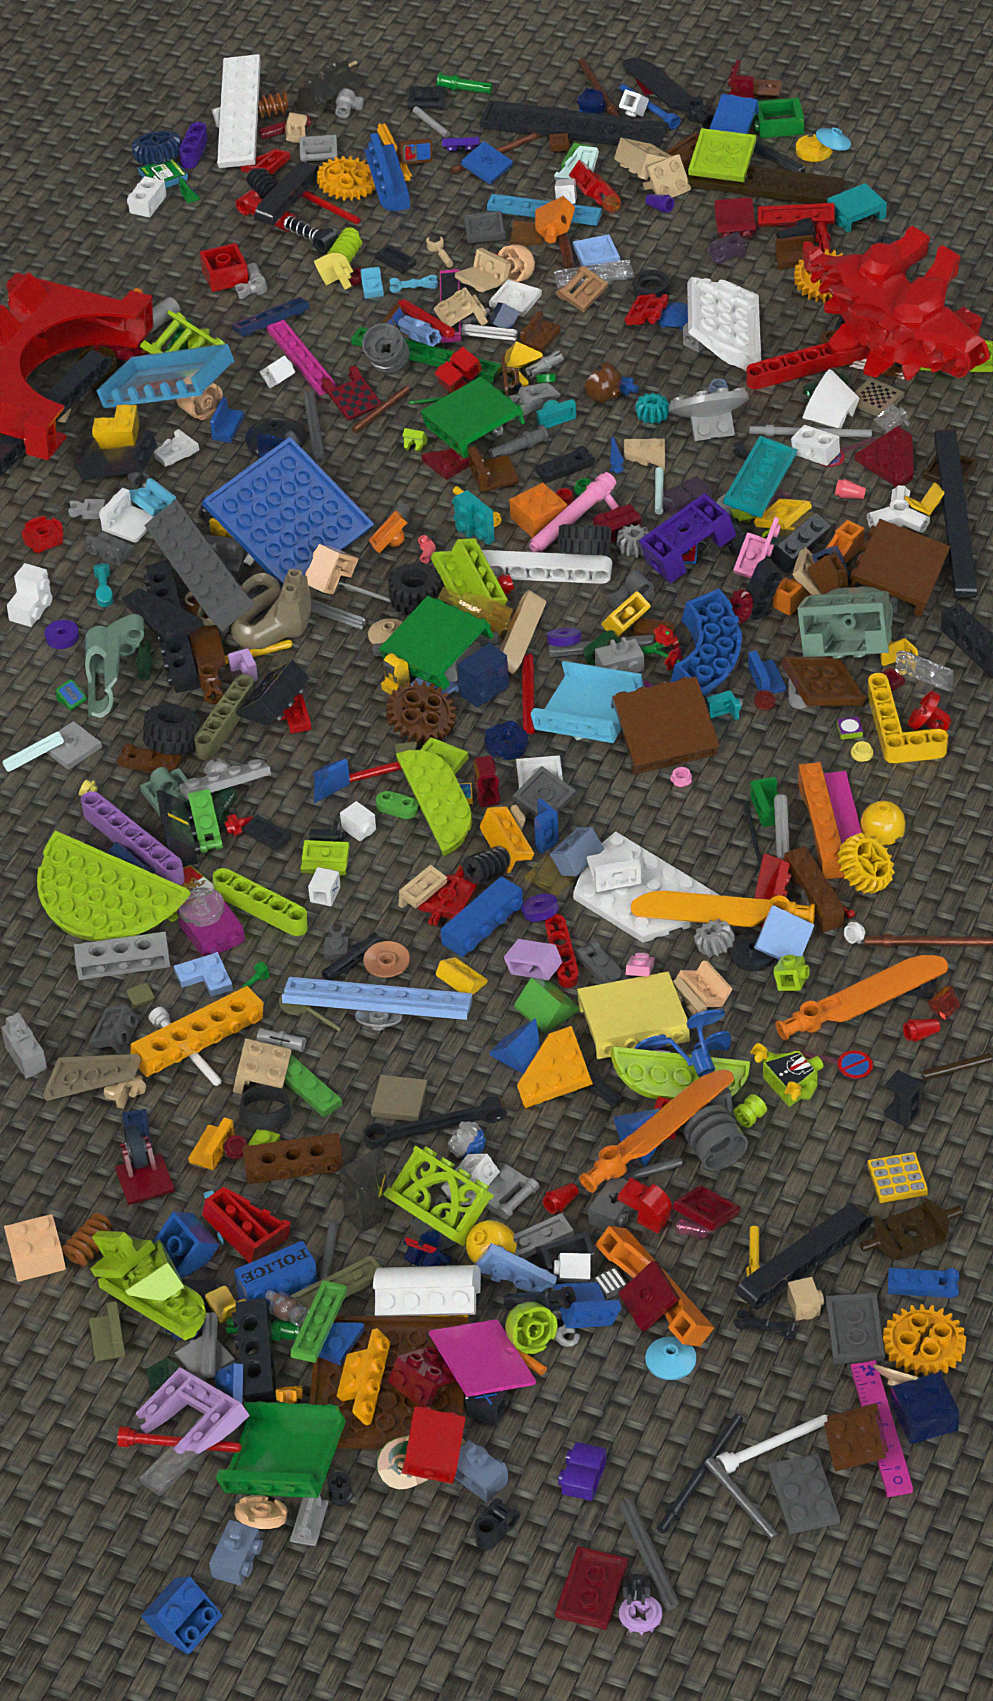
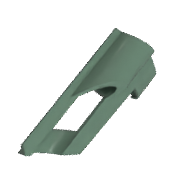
M132 614L113 622L108 627L95 626L86 633L85 668L88 678V717L102 718L111 710L114 700L113 685L118 680L119 657H126L134 653L144 637V619L140 615ZM95 673H104L105 692H107V695L100 701H95Z

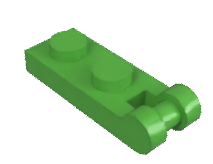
M210 789L189 793L188 797L201 854L207 853L208 850L214 848L217 850L223 849ZM205 836H214V840L205 841Z

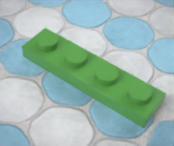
M290 1054L284 1083L323 1118L342 1106V1099Z
M322 1281L291 1349V1358L316 1363L347 1294L346 1285Z

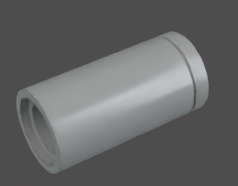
M168 297L153 307L154 328L150 333L172 319L167 314L168 310L175 314L177 312L180 313V307L173 298Z

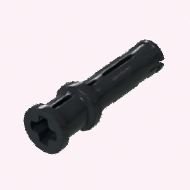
M564 1286L562 1289L548 1287L542 1292L509 1293L504 1296L503 1303L507 1310H512L523 1302H537L549 1310H554L556 1307L570 1309L572 1303L576 1301V1296L573 1288L570 1286Z

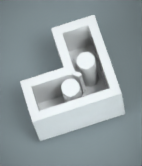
M24 563L14 576L17 593L7 604L10 621L32 627L40 619L44 610L50 606L52 595L47 569Z

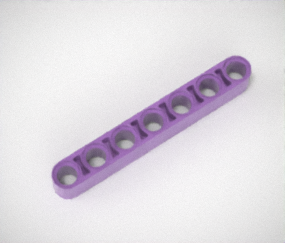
M91 791L82 795L81 804L84 818L114 843L116 841L133 850L156 870L155 875L178 885L184 883L185 876L180 858L99 793Z

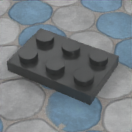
M876 1293L826 1296L833 1364L862 1363L875 1360L876 1362L884 1361L885 1353Z
M818 1453L767 1464L771 1483L789 1535L840 1524V1516Z

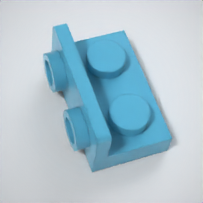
M152 478L147 479L145 488L129 490L131 501L152 517L159 514L176 500L175 495Z

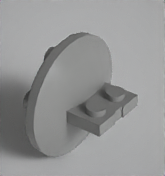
M720 388L711 394H708V391H699L690 398H685V396L673 398L668 406L669 412L691 419L694 442L710 440L711 438L735 436L731 411L749 400V393L745 391V388L733 389V391H728V388Z

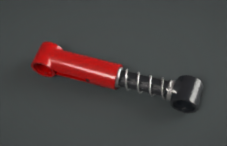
M249 190L235 201V205L242 215L251 214L254 216L258 204L263 199L254 190ZM288 211L273 225L283 231L291 230L292 233H297L298 236L310 239L315 249L322 254L329 251L338 238L337 233L332 228H326L325 230L316 229V227L311 228L309 224L305 225L303 221H297L295 215Z

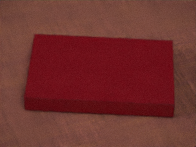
M577 1546L555 1610V1618L607 1630L629 1564V1558Z

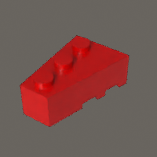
M225 1187L213 1193L204 1202L202 1216L248 1263L262 1258L286 1241L291 1223L287 1220L281 1221L270 1215V1211L266 1209L260 1210L251 1205L248 1199Z

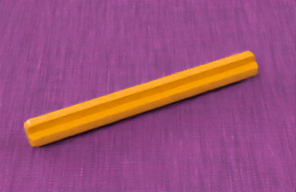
M385 123L378 124L377 131L384 145L393 144L395 151H397L398 146ZM399 162L404 180L410 181L412 174L407 164Z

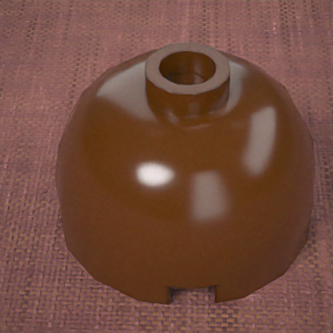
M609 362L600 365L603 369L599 372L595 370L584 385L586 391H583V393L596 402L603 403L610 399L614 400L621 393L622 377L620 372Z

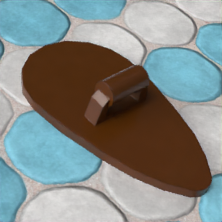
M501 353L504 394L508 397V388L520 384L519 369L505 366L504 353ZM507 371H511V374L515 376L512 383H508Z

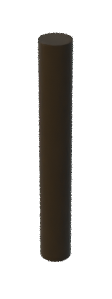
M990 1053L923 1070L921 1072L924 1080L987 1064L992 1062V1056Z

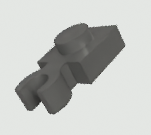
M333 925L329 926V937H325V960H337L348 952L349 940L346 937L345 925H342L341 931L338 932L333 930Z

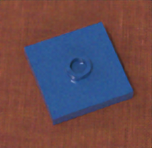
M484 141L461 162L462 166L490 185L513 164L511 159Z

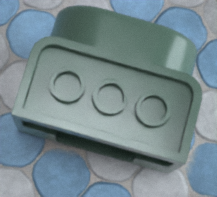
M873 587L839 588L831 590L826 594L805 597L798 606L803 657L831 656L837 659L844 657V655L863 657L866 654L889 653L888 644L892 638L893 607L888 591H880Z

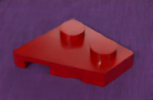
M278 149L271 150L264 155L256 157L254 165L240 166L241 172L248 173L254 168H265L273 175L291 159L290 152Z

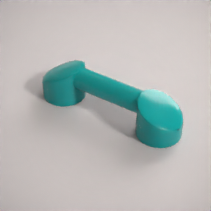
M99 563L93 566L94 576L99 581V587L96 590V600L99 606L108 607L114 602L112 590L107 586V577L111 574L110 566L108 563Z

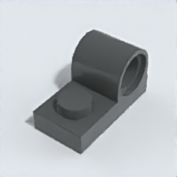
M633 571L626 578V587L607 595V602L616 610L636 591L648 601L654 598V586L641 571Z

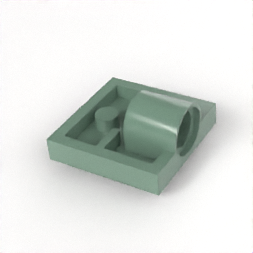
M165 767L157 768L152 772L150 781L140 785L142 794L159 816L157 790H162L185 801L186 807L190 805L189 799L187 800L181 793L179 785L186 783L188 779L179 768L171 772Z

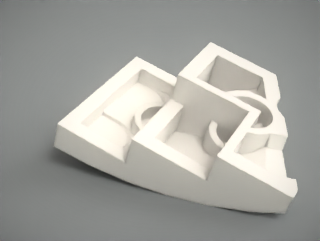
M829 369L816 387L802 418L833 429H841L846 415L853 417L860 398Z

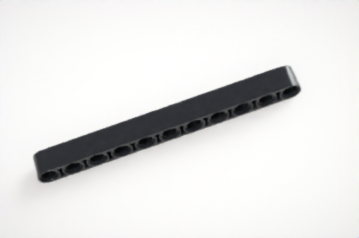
M956 429L935 430L934 440L940 487L945 492L942 497L947 545L950 546L948 553L954 598H976L977 584Z

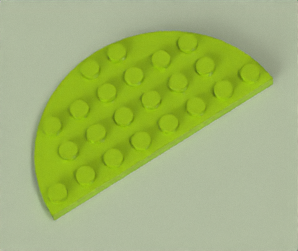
M55 831L43 851L44 858L41 867H38V894L42 906L49 917L63 931L89 941L130 937L143 933L167 919L191 895L190 891L183 886L58 831Z

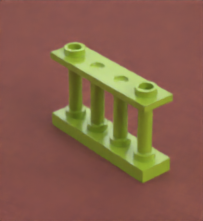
M168 310L167 314L173 319L172 323L155 343L150 344L144 340L140 347L147 351L148 355L163 353L162 346L179 325L186 330L169 351L165 352L179 351L192 334L197 336L198 339L190 349L201 348L205 342L211 346L225 343L218 337L213 339L187 322V319L181 313L177 312L175 314ZM198 370L178 372L175 374L186 380L189 376L193 375Z

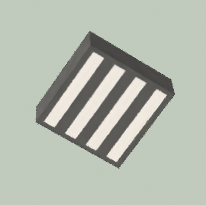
M615 1267L593 1277L594 1282L600 1285L606 1300L618 1295V1292L627 1285Z

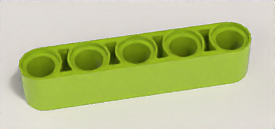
M220 868L214 871V894L218 892L224 901L290 935L301 936L307 932V911L302 906L229 869Z

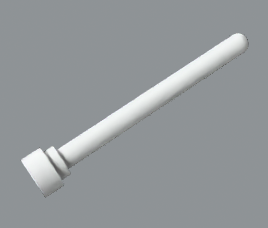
M163 1007L155 1008L149 1015V1020L155 1027L163 1028L171 1024L170 1015ZM198 1053L188 1056L213 1085L219 1086L221 1084V1078Z
M828 1415L819 1416L736 1454L733 1452L716 1456V1462L726 1474H730L739 1467V1463L825 1426L824 1422L828 1421Z

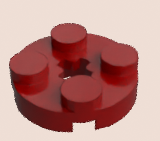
M46 516L33 518L25 524V529L22 530L23 542L36 553H41L46 549L63 543V526L55 518H52V520H46Z

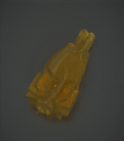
M443 587L438 598L442 601L456 606L465 613L470 612L474 617L487 620L491 625V631L498 632L499 638L504 630H509L513 619L510 617L513 609L489 597L466 592L462 596Z

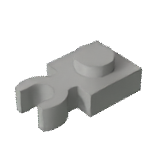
M85 499L84 503L70 501L69 516L77 517L82 515L83 519H100L99 512L106 505L105 499Z

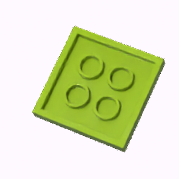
M701 128L688 169L689 175L744 182L756 144V135Z

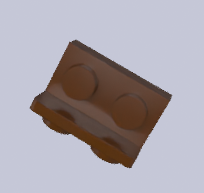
M754 79V98L781 99V81Z
M538 311L535 316L531 317L527 326L522 328L520 332L521 342L543 354L561 332V325L544 321L543 312Z

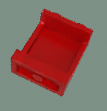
M414 1407L401 1474L453 1484L466 1417L459 1416L454 1412L434 1411L430 1407Z

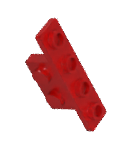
M764 854L754 899L771 900L775 896L786 897L787 890L784 888L788 885L791 873H788L790 863ZM765 921L758 924L757 926L763 927Z

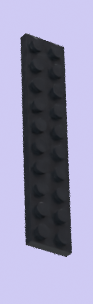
M489 100L480 119V127L524 134L537 133L543 136L567 133L568 139L618 145L620 138L650 143L660 149L668 129V122Z

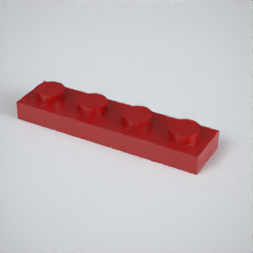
M834 203L758 207L759 227L791 226L803 218H812L813 225L821 221L826 224H835Z

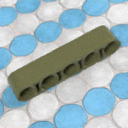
M242 674L235 678L196 733L194 740L196 755L199 759L209 760L213 758L241 719L236 712L255 689L252 676Z

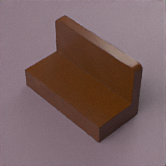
M813 235L776 239L775 259L778 269L795 268L799 263V259L803 260V243L809 241L814 245Z

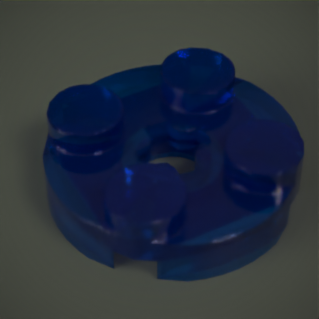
M515 721L498 724L485 731V749L494 758L496 756L503 757V760L519 758L526 752L528 734Z

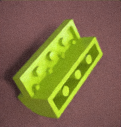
M475 538L457 539L452 551L433 552L431 560L440 574L455 606L465 613L470 612L474 617L483 618L488 622L502 612L508 599Z

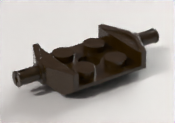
M926 1197L922 1198V1205L882 1220H880L878 1215L875 1216V1236L860 1242V1248L864 1253L877 1247L878 1250H882L892 1260L902 1259L948 1241V1224L950 1219L963 1215V1210L960 1208V1205L943 1210L942 1207ZM908 1231L916 1232L917 1235L911 1237L905 1235V1233Z

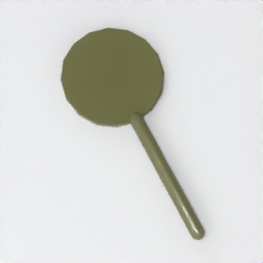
M281 994L279 1006L284 1012L298 1015L308 1011L335 1030L341 1031V1027L312 1009V1005L282 1003Z

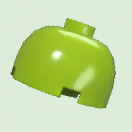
M523 1302L515 1306L507 1316L505 1324L508 1339L517 1349L526 1354H536L547 1348L545 1344L549 1342L550 1338L552 1340L555 1338L558 1327L555 1315L547 1307L537 1302Z

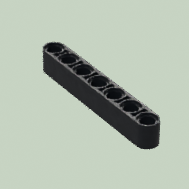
M299 161L258 204L254 220L272 226L275 225L315 182L319 167Z
M847 1204L746 1277L739 1284L736 1294L754 1309L762 1308L787 1290L788 1282L802 1279L862 1235L871 1225L872 1217L855 1204Z

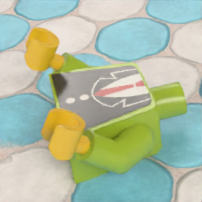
M760 1043L754 1045L750 1053L756 1055L754 1057L756 1062H763V1079L788 1107L800 1099H811L817 1088V1071L824 1067L822 1060L818 1056L807 1060L800 1051L772 1053Z

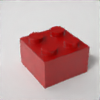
M236 243L199 252L201 269L212 292L235 287V285L240 283H248L247 264Z

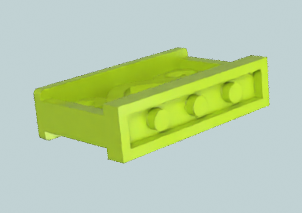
M415 1146L413 1148L414 1152L392 1187H388L383 1195L464 1247L469 1231L473 1228L489 1200H492L494 1197L493 1194L487 1191L490 1186L478 1179L475 1183L470 1180L471 1174L461 1168L458 1171L453 1170L455 1164L444 1157L439 1161L435 1158L437 1153L425 1146L422 1150ZM423 1162H428L430 1169L425 1172L424 1168H421L423 1178L419 1180L417 1170ZM438 1166L446 1170L447 1172L437 1173ZM458 1179L466 1184L460 1187ZM411 1180H413L415 1183L407 1188ZM441 1182H448L451 1192V1203H441L435 1206L429 1213L431 1195L427 1187ZM422 1191L424 1194V1200L421 1203H418L417 1199L420 1196H422V1194L419 1192ZM474 1191L476 1197L469 1207H462V1202L468 1203L472 1200L471 1198H466L467 1192ZM451 1209L450 1212L446 1211L444 1218H441L442 1210ZM461 1212L465 1213L464 1217L459 1223Z

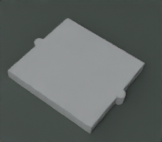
M200 1336L196 1340H190V1343L175 1352V1355L194 1376L206 1381L207 1379L203 1378L201 1373L202 1336ZM218 1340L216 1371L235 1362L233 1356Z

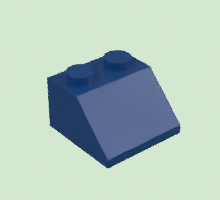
M178 1211L172 1212L152 1242L155 1243L159 1239L161 1240L181 1279L206 1265L220 1245L193 1213Z

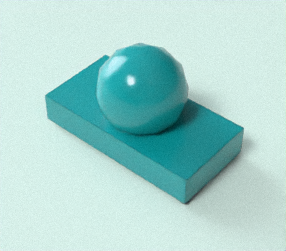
M554 399L546 401L543 408L536 411L537 427L542 424L547 429L576 419L575 401L573 399L562 403Z

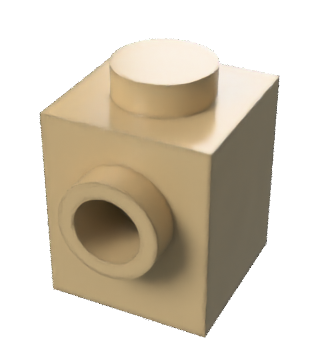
M809 1277L788 1282L787 1298L795 1320H808L820 1316L821 1305H824V1299L821 1290L816 1289L813 1278Z

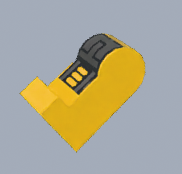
M394 653L388 654L382 663L385 680L381 683V688L391 695L393 690L397 691L399 685L405 687L407 681L410 683L408 663L398 658Z

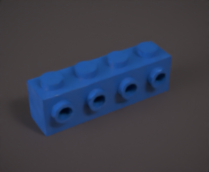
M501 876L441 928L442 945L461 957H464L469 951H473L478 943L484 938L489 937L495 928L503 924L511 914L522 907V888Z

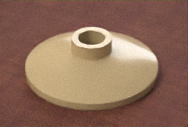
M393 618L377 621L368 631L369 641L372 644L384 643L403 621Z
M873 1365L876 1371L888 1378V1385L902 1388L903 1384L920 1383L924 1380L923 1378L887 1367Z

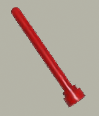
M120 1426L117 1445L118 1447L129 1448L130 1445L134 1446L135 1443L175 1447L184 1437L137 1433L136 1430H132V1427ZM219 1441L206 1450L238 1453L241 1451L242 1446L238 1442Z

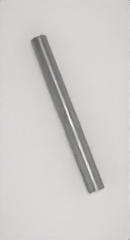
M712 1457L708 1458L704 1464L771 1541L777 1538L779 1533L719 1464Z

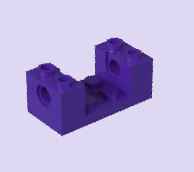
M704 493L638 541L646 562L671 584L687 572L681 557L683 553L708 535L721 548L736 537V533L729 513ZM684 528L688 529L685 532H680Z

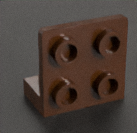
M476 446L468 448L469 468L480 492L519 483V478L508 455L484 460L483 455L478 453Z

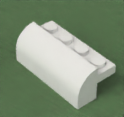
M478 1265L377 1268L373 1281V1289H375V1316L476 1314V1293H480L481 1268Z

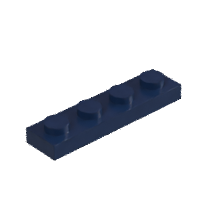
M301 297L295 298L233 323V331L241 336L251 335L253 331L266 329L268 325L286 320L287 317L303 314L305 310L310 309L309 303Z

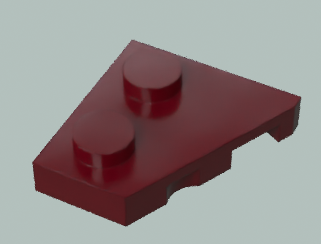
M108 344L94 345V350L100 349L99 346L110 348L115 352L117 359L126 361L131 357L148 355L147 351L140 348L134 349Z
M453 449L421 455L422 462L446 480L469 467L468 457L463 459Z

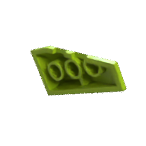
M159 1239L153 1243L155 1249L129 1273L130 1279L124 1283V1289L128 1295L164 1301L167 1298L169 1300L174 1299L182 1292L181 1289L184 1288L183 1281Z

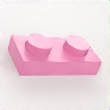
M647 953L631 955L626 965V975L649 977L654 967L655 957H649Z

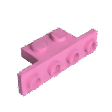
M774 518L767 539L747 532L733 573L751 579L758 562L765 559L766 556H771L774 547L771 544L773 537H778L781 526L778 525L779 518Z

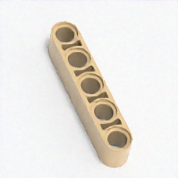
M527 590L521 598L499 649L507 655L508 672L514 674L520 666L547 602L530 590Z

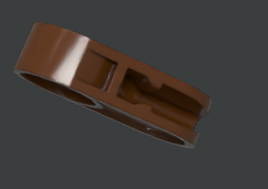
M639 619L633 624V635L651 634L654 637V642H656V635L653 632L655 628L660 624L665 625L673 631L674 636L675 626L669 621Z

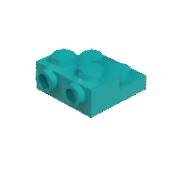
M468 490L456 495L452 500L455 511L453 520L456 521V529L468 538L476 535L479 540L484 541L487 545L495 542L493 510Z

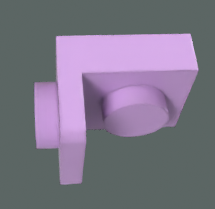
M248 648L228 654L229 667L232 672L241 669L242 674L252 676L254 681L258 680L256 663Z

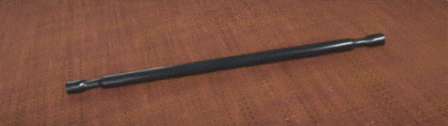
M744 801L743 805L760 870L762 859L750 810L748 809V802Z

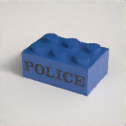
M303 1241L234 1270L239 1301L244 1298L246 1301L266 1298L270 1307V1313L274 1312L275 1303L280 1297H289L318 1282L315 1260Z

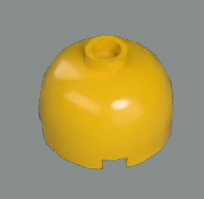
M876 801L863 811L860 821L862 834L868 833L870 837L876 836L878 842L882 841V845L895 843V839L900 836L902 838L905 833L904 813L896 804L889 801Z
M486 1220L479 1222L473 1226L466 1238L467 1254L472 1262L475 1263L491 1243L515 1254L517 1243L514 1242L513 1236L515 1234L508 1226L499 1221Z

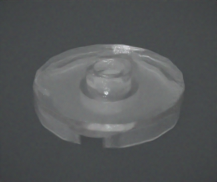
M204 887L190 890L191 895L179 907L180 917L184 922L188 924L189 922L194 923V926L199 927L217 922L225 910L221 894L212 888Z

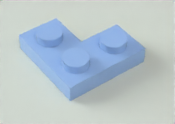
M218 952L174 966L175 974L182 988L204 981L211 997L233 990L231 980Z

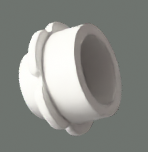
M850 922L844 928V936L849 943L857 942L859 944L864 939L865 929L858 922Z

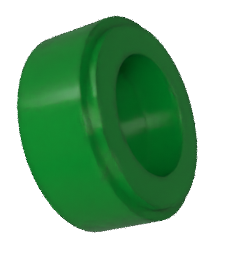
M556 373L536 375V382L538 383L555 382Z

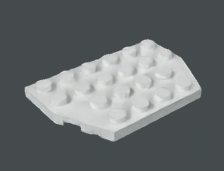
M691 277L687 282L688 333L723 361L745 371L748 365L761 361L759 295L726 280L711 282L707 278Z
M614 832L602 843L604 850L600 854L631 849L634 859H639L641 864V884L596 892L589 866L587 865L580 873L573 892L574 900L643 943L653 940L655 937L668 935L669 931L680 927L683 930L690 928L696 922L634 916L631 913V903L637 897L653 891L719 895L617 832Z

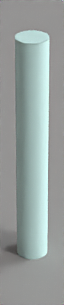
M661 467L655 470L656 514L663 513L664 470Z

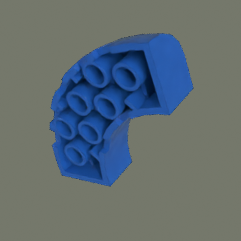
M720 589L686 602L681 621L692 635L695 650L684 660L675 664L671 682H675L682 677H697L703 697L713 692L726 680L738 660L741 649L742 633L738 625V616H735L732 604Z

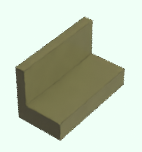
M117 1301L107 1303L108 1315L89 1319L96 1362L126 1356Z

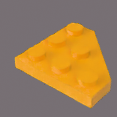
M572 1026L555 1031L547 1036L518 1082L517 1087L525 1108L592 1085Z

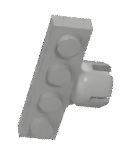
M216 758V762L210 760L206 764L204 772L207 776L199 779L191 778L186 783L179 785L181 793L188 800L189 793L210 789V792H215L271 775L270 767L264 760L255 759L243 766H230L224 759Z

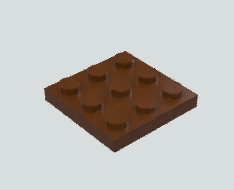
M783 657L781 665L806 706H863L865 697L841 658Z

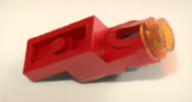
M578 160L569 173V177L575 179L576 185L582 192L592 197L606 211L616 212L621 206L619 195L599 174L592 172L583 161Z

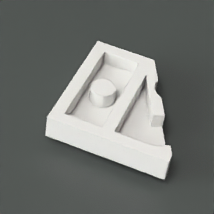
M178 429L174 432L175 437L172 440L167 439L161 447L154 451L155 459L165 467L173 465L176 461L189 457L199 451L198 443Z

